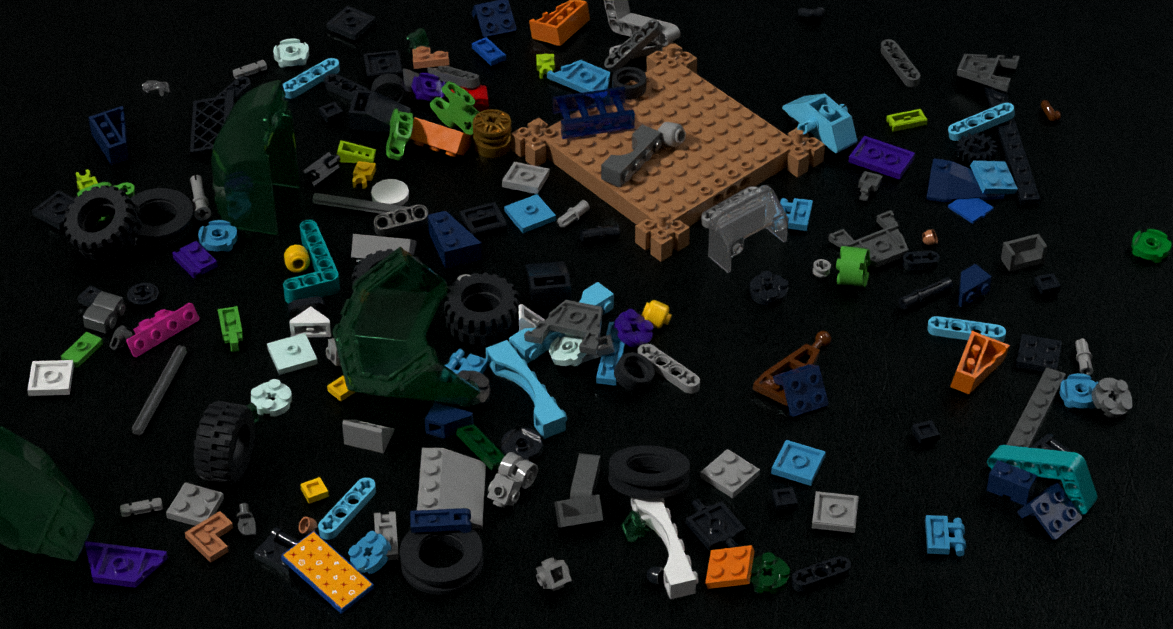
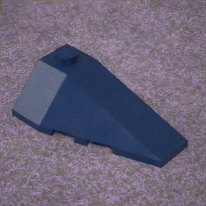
M933 159L927 200L952 202V199L980 198L981 200L1004 199L1005 194H983L972 169L953 161Z

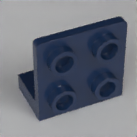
M497 0L474 5L472 11L473 19H478L483 38L507 34L517 30L508 0Z
M808 364L773 376L775 384L783 385L791 416L795 417L829 404L819 366Z
M1058 483L1043 490L1017 511L1021 518L1028 515L1031 517L1036 516L1052 540L1059 538L1082 519V515Z

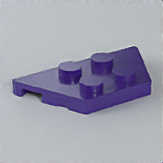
M85 542L94 583L136 588L165 562L168 557L167 551Z

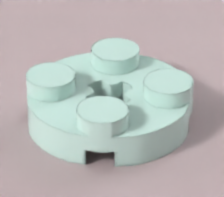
M299 39L283 40L277 48L275 46L273 49L274 59L280 67L305 65L309 57V47L307 43L305 45L300 43Z
M565 334L566 336L561 339L557 337L549 348L554 364L560 366H577L581 364L582 358L587 354L579 350V345L584 337Z
M272 379L251 390V405L253 410L259 415L265 413L270 414V416H278L290 408L292 401L291 390L278 379Z

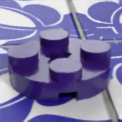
M420 73L418 77L415 76L413 78L411 88L415 93L414 97L416 99L432 101L436 97L445 98L446 95L442 92L441 88L446 83L439 81V77L434 74Z
M628 309L616 318L614 329L617 327L619 332L617 336L626 345L636 348L642 344H648L652 339L653 324L649 320H645L635 310Z

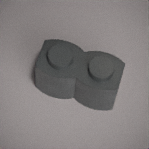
M103 291L100 292L83 316L84 326L105 334L108 333L110 329L115 327L116 320L125 313L126 305L124 304L123 297Z

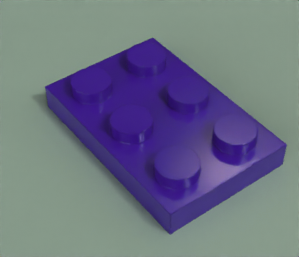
M864 136L849 156V163L900 180L915 159V153Z

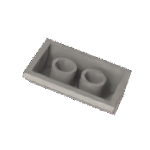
M353 234L351 257L356 258V262H359L362 258L366 259V256L370 253L375 254L376 251H387V249H393V251L399 249L403 250L404 253L409 252L414 255L417 241Z

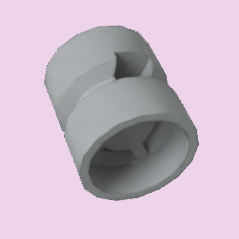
M509 452L502 459L498 473L506 474L522 481L521 488L527 489L537 476L538 466L527 459L523 460L521 456L513 452Z

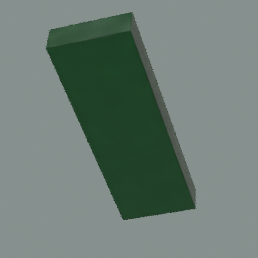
M474 424L457 429L456 435L491 471L499 469L505 455Z

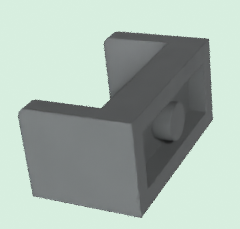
M1039 234L1003 242L1001 260L1009 272L1043 264L1045 262L1047 245Z
M599 495L554 502L558 527L603 520Z

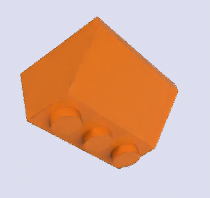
M414 117L410 139L414 140L413 144L424 147V144L430 145L429 149L437 152L443 149L446 150V155L456 157L457 154L464 156L473 145V136Z

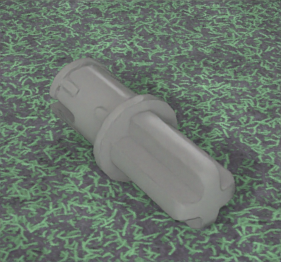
M582 200L575 207L569 208L567 213L557 220L561 228L567 227L573 221H578L581 215L590 210L589 204Z
M1081 338L1075 343L1077 350L1076 360L1079 362L1080 373L1084 374L1085 370L1086 375H1091L1093 373L1091 364L1092 354L1089 352L1087 341Z

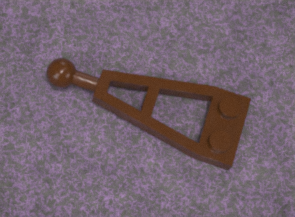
M827 331L818 332L815 337L816 341L811 346L805 344L765 371L753 383V390L788 406L783 385L775 384L773 376L788 367L796 369L808 364L815 365L820 356L819 349L830 344L831 335ZM805 355L810 356L806 364L798 361Z

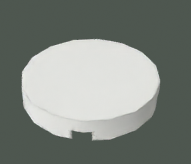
M387 179L376 183L372 187L371 195L374 202L404 205L408 200L409 190L404 182L396 179Z

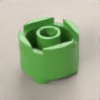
M841 246V259H837L836 270H840L837 276V285L866 287L869 278V272L867 271L868 266H870V250Z

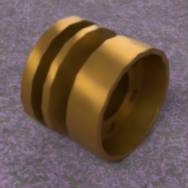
M490 109L478 113L473 118V144L475 151L479 155L486 158H497L508 154L511 150L512 127L508 114L500 110Z

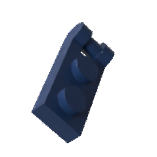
M468 508L410 511L411 533L458 530L462 533H468L472 530V523L470 521L471 510Z

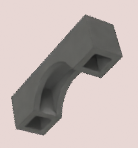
M642 124L632 134V149L634 151L625 155H611L601 165V179L618 187L628 182L631 176L636 171H639L641 166L646 161H649L651 156L661 148V132Z

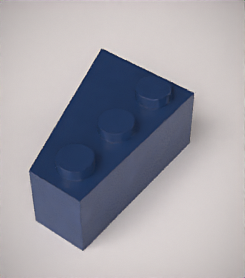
M123 106L90 116L91 134L110 164L114 165L129 160Z
M443 211L427 215L428 232L445 269L482 260L481 242L448 212Z

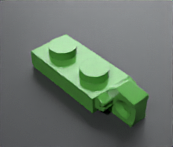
M238 306L218 309L223 341L230 343L231 352L239 351L238 341H243Z

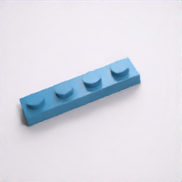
M609 322L606 336L611 335L615 352L601 355L596 383L617 385L614 368L624 354L626 344L617 336L619 332L617 327L614 329V322Z

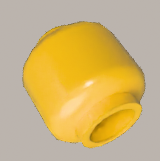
M292 245L286 249L284 260L286 267L291 272L301 273L308 269L310 257L304 246Z
M652 300L650 303H646L641 316L645 320H649L654 328L661 329L663 324L668 325L672 314L668 313V305Z

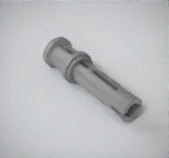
M196 175L197 180H195V176L190 178L194 197L192 205L195 209V218L204 221L211 216V210L208 207L209 200L204 194L202 178Z

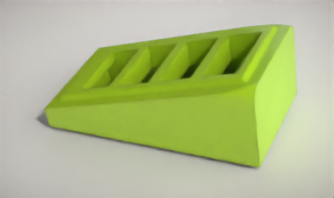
M340 140L337 155L341 158L339 162L357 163L358 161L373 163L376 149Z

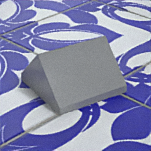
M343 420L342 423L344 444L384 453L394 433V428L359 420Z

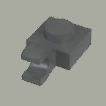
M864 171L858 188H861L860 192H862L859 200L867 201L870 191L876 192L882 182V175Z

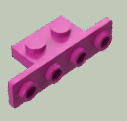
M188 303L176 311L160 310L155 313V317L139 322V326L133 329L135 335L128 338L126 343L133 357H138L199 321L200 318L193 303Z

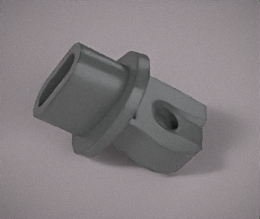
M123 325L117 328L110 342V347L112 349L124 347L126 340L132 337V332Z
M242 503L239 505L240 513L237 514V519L239 520L238 529L242 535L256 536L254 516L249 511V505Z

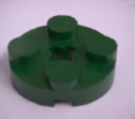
M764 553L762 556L753 559L750 584L748 585L758 593H763V591H770V594L779 593L788 585L790 568L782 559L775 557L773 553ZM767 572H768V573H771L772 576H771V577H770L769 575L764 576V573H767Z

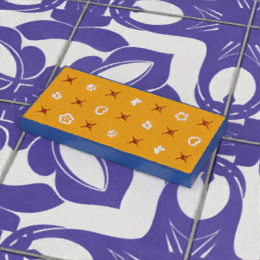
M314 531L281 555L283 562L341 614L374 587L373 583Z

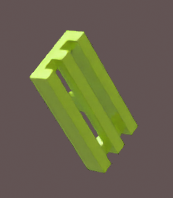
M921 109L887 115L886 119L893 132L927 125V118Z

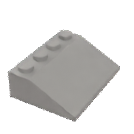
M422 448L417 510L468 508L471 510L470 521L472 529H482L486 465L480 460L445 448Z

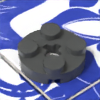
M1104 378L1092 390L1091 395L1095 407L1098 410L1101 408L1107 417L1119 418L1133 406L1128 385L1123 380ZM1109 395H1112L1115 398V401H1113L1112 398H1109Z

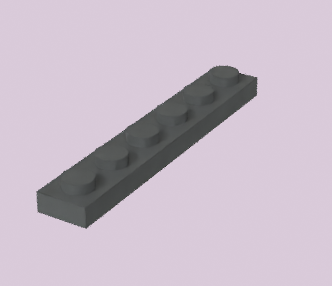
M1046 367L1006 445L1031 447L1060 390L1061 382L1063 379L1065 380V373Z

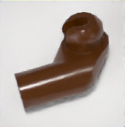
M1042 101L1041 108L1048 119L1052 122L1055 120L1059 121L1061 118L1060 112L1054 111L1049 101Z

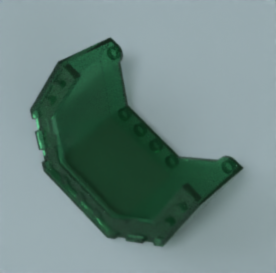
M399 247L354 282L352 286L354 292L351 299L346 300L340 313L343 315L339 324H335L332 331L344 379L349 391L391 398L463 405L480 394L479 386L476 382L472 380L466 381L440 363L435 349L430 345L428 346L425 335L440 301L444 299L448 292L445 279L402 247Z

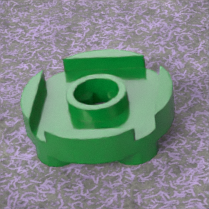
M1147 229L1146 232L1142 233L1138 231L1133 236L1132 253L1134 256L1151 260L1154 263H1160L1163 258L1169 255L1172 243L1171 240L1169 242L1167 239L1168 236L1159 230Z

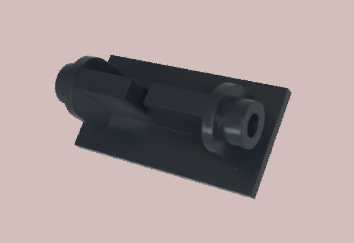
M328 152L303 170L311 184L315 186L339 168L338 164L341 158L337 154L331 155Z

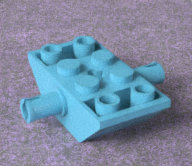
M825 93L803 96L782 107L790 117H793L800 123L797 126V130H802L803 135L811 132L816 139L823 142L834 153H838L857 142L852 116L848 113L847 107H843L844 104L838 105Z

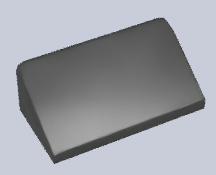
M403 69L407 93L405 100H418L414 97L415 93L412 91L411 84L415 76L418 77L419 74Z

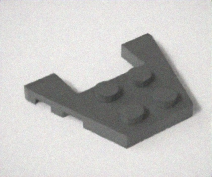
M964 54L957 69V75L1007 92L1011 78L995 76L997 66L1016 69L1020 56H1013V59H1004V55H998L997 58H987V55Z
M892 210L877 215L876 222L883 230L853 240L842 229L829 234L828 239L840 248L841 246L869 249L870 265L874 268L903 258L904 254L908 252V247L902 233L900 234L898 223L894 220Z
M565 300L549 313V317L546 320L539 321L535 324V329L531 332L528 330L524 334L525 341L542 344L549 331H555L562 334L584 337L579 345L580 352L597 355L603 309L601 306Z

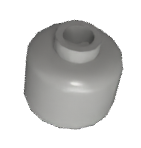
M664 122L658 129L661 132L662 145L678 147L685 140L686 132L681 124Z

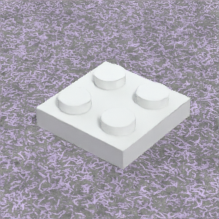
M73 360L32 361L27 389L28 395H70L74 370Z

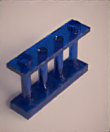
M625 87L553 97V113H562L564 119L561 120L562 139L635 128L634 110L625 111L622 104L625 103ZM615 104L618 112L607 113L605 106ZM597 107L599 115L589 116L587 109ZM579 110L582 117L571 119L569 111Z

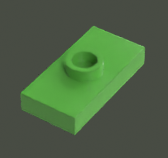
M86 332L61 355V359L73 360L74 367L78 368L103 344L101 338Z

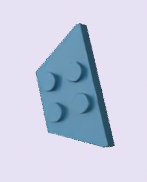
M579 60L570 65L562 66L561 71L555 73L552 70L548 71L547 78L595 99H600L607 95L610 72Z

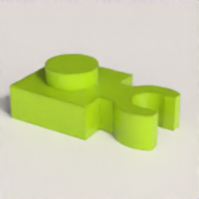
M536 54L537 71H539L540 79H543V75L547 74L548 71H555L554 54Z
M88 169L84 176L76 172L79 191L98 184L95 176L91 177Z

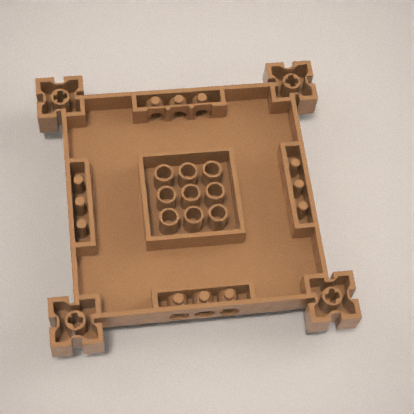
M674 42L663 47L662 51H656L647 56V72H645L647 88L642 96L635 99H623L612 91L549 128L546 122L537 118L528 123V128L521 127L511 133V150L520 157L525 155L526 162L530 165L540 166L546 162L547 158L636 224L635 243L644 250L651 248V255L660 262L672 256L673 249L680 251L689 245L690 226L701 220V215L704 211L747 187L757 186L786 167L787 171L798 178L808 171L809 165L814 168L822 163L825 151V144L815 137L809 138V133L803 135V131L796 128L789 132L787 136L697 75V58L689 52H682L683 48ZM630 81L624 85H635L638 82ZM664 122L678 123L683 126L686 137L680 146L670 147L662 145L651 156L650 160L646 161L640 170L636 171L630 180L621 187L601 179V165L611 155H625L634 151L632 149V134L642 124L657 131Z

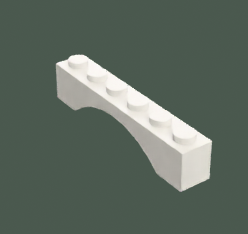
M631 497V506L637 520L653 529L662 538L667 547L669 558L664 568L663 583L669 598L674 599L695 594L698 576L696 571L691 569L689 555L684 553V543L682 539H678L676 524L671 522L670 510L665 508L664 498L643 499Z

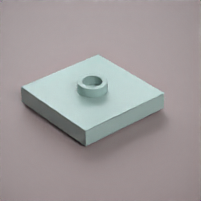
M305 333L267 343V349L279 375L318 364L316 355Z

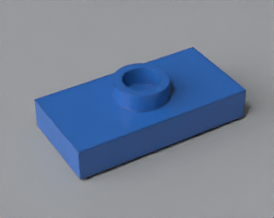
M487 37L472 43V49L491 66L506 60V55Z

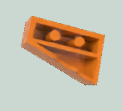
M569 0L557 6L556 10L550 14L545 12L542 14V18L536 21L531 19L529 24L532 39L561 46L590 20L588 3L582 0Z
M972 331L950 387L970 394L1004 361L1010 345Z

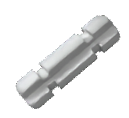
M261 60L257 64L252 63L241 67L242 69H234L233 76L237 79L256 74L259 70L262 72L267 70V64L264 60Z
M161 498L120 506L122 517L131 516L132 513L138 515L149 513L153 509L154 511L163 509Z

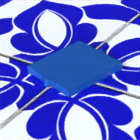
M980 198L957 199L948 205V208L972 224L980 218H985V215L994 209V207Z

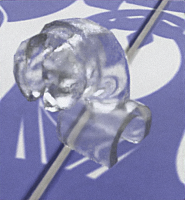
M150 80L142 84V89L145 92L158 89L161 96L164 95L163 91L170 92L167 82Z

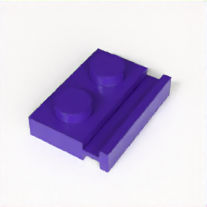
M197 241L181 248L177 253L173 252V258L193 278H196L198 274L202 275L218 267L217 261Z

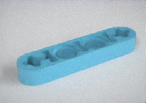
M328 58L285 82L282 85L283 96L289 99L295 98L323 82L327 75L337 74L340 71L339 61L335 58Z
M1002 103L956 122L948 127L949 138L953 141H958L962 136L967 137L968 133L974 135L1006 122L1015 116L1014 106L1011 103ZM987 117H994L991 120H986ZM970 124H978L974 127L969 126Z
M939 316L931 317L927 327L928 332L932 335L968 340L972 330L981 331L979 334L1000 342H1004L1006 336V329L1001 325ZM952 327H959L962 330L955 331Z
M362 478L357 481L319 522L318 529L321 538L326 540L335 538L376 493L373 479ZM352 499L359 500L356 504L348 503ZM338 513L347 514L343 518L336 517V514Z

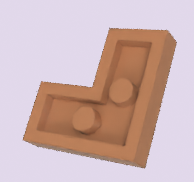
M424 46L412 49L414 69L449 65L448 52L436 51L434 54H431L430 47L426 48Z
M219 511L186 531L185 537L207 560L213 562L229 552L228 546L219 537L232 530L233 523Z

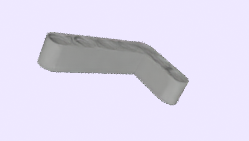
M604 0L609 26L615 33L631 37L649 20L653 19L630 13L628 0ZM657 20L663 28L661 33L651 42L666 46L680 37V30L672 23Z

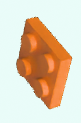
M753 546L711 550L705 582L707 588L750 584L755 552Z

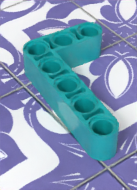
M313 220L303 221L300 224L302 244L309 253L314 273L284 281V296L288 304L303 298L334 295L340 290L338 271L318 225Z
M1000 445L987 460L991 469L999 460L1036 474L1037 477L1060 479L1066 495L1081 515L1086 514L1097 501V493L1086 461L1078 453Z

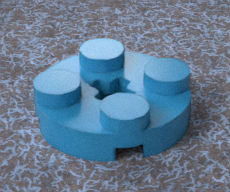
M225 220L211 221L209 226L205 228L202 226L198 233L199 242L207 252L231 251L238 238L236 227L231 226L230 222Z
M1080 373L1069 375L1065 381L1063 379L1060 386V396L1064 400V405L1068 408H1095L1091 394L1098 381L1095 383L1091 380V376Z
M370 531L356 545L349 549L350 563L361 574L365 572L369 574L375 573L387 562L388 557L386 555L388 550L391 552V544L383 535Z

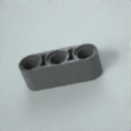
M414 205L379 214L374 219L375 232L378 236L386 237L422 228L428 223V209L424 205ZM417 214H423V215H424L423 218H417V217H415V216H416ZM400 218H403V219L406 220V221L403 222V223L397 222V220L400 219ZM381 223L387 224V226L384 228H381L378 225Z
M579 453L571 486L570 499L594 495L600 471V455Z

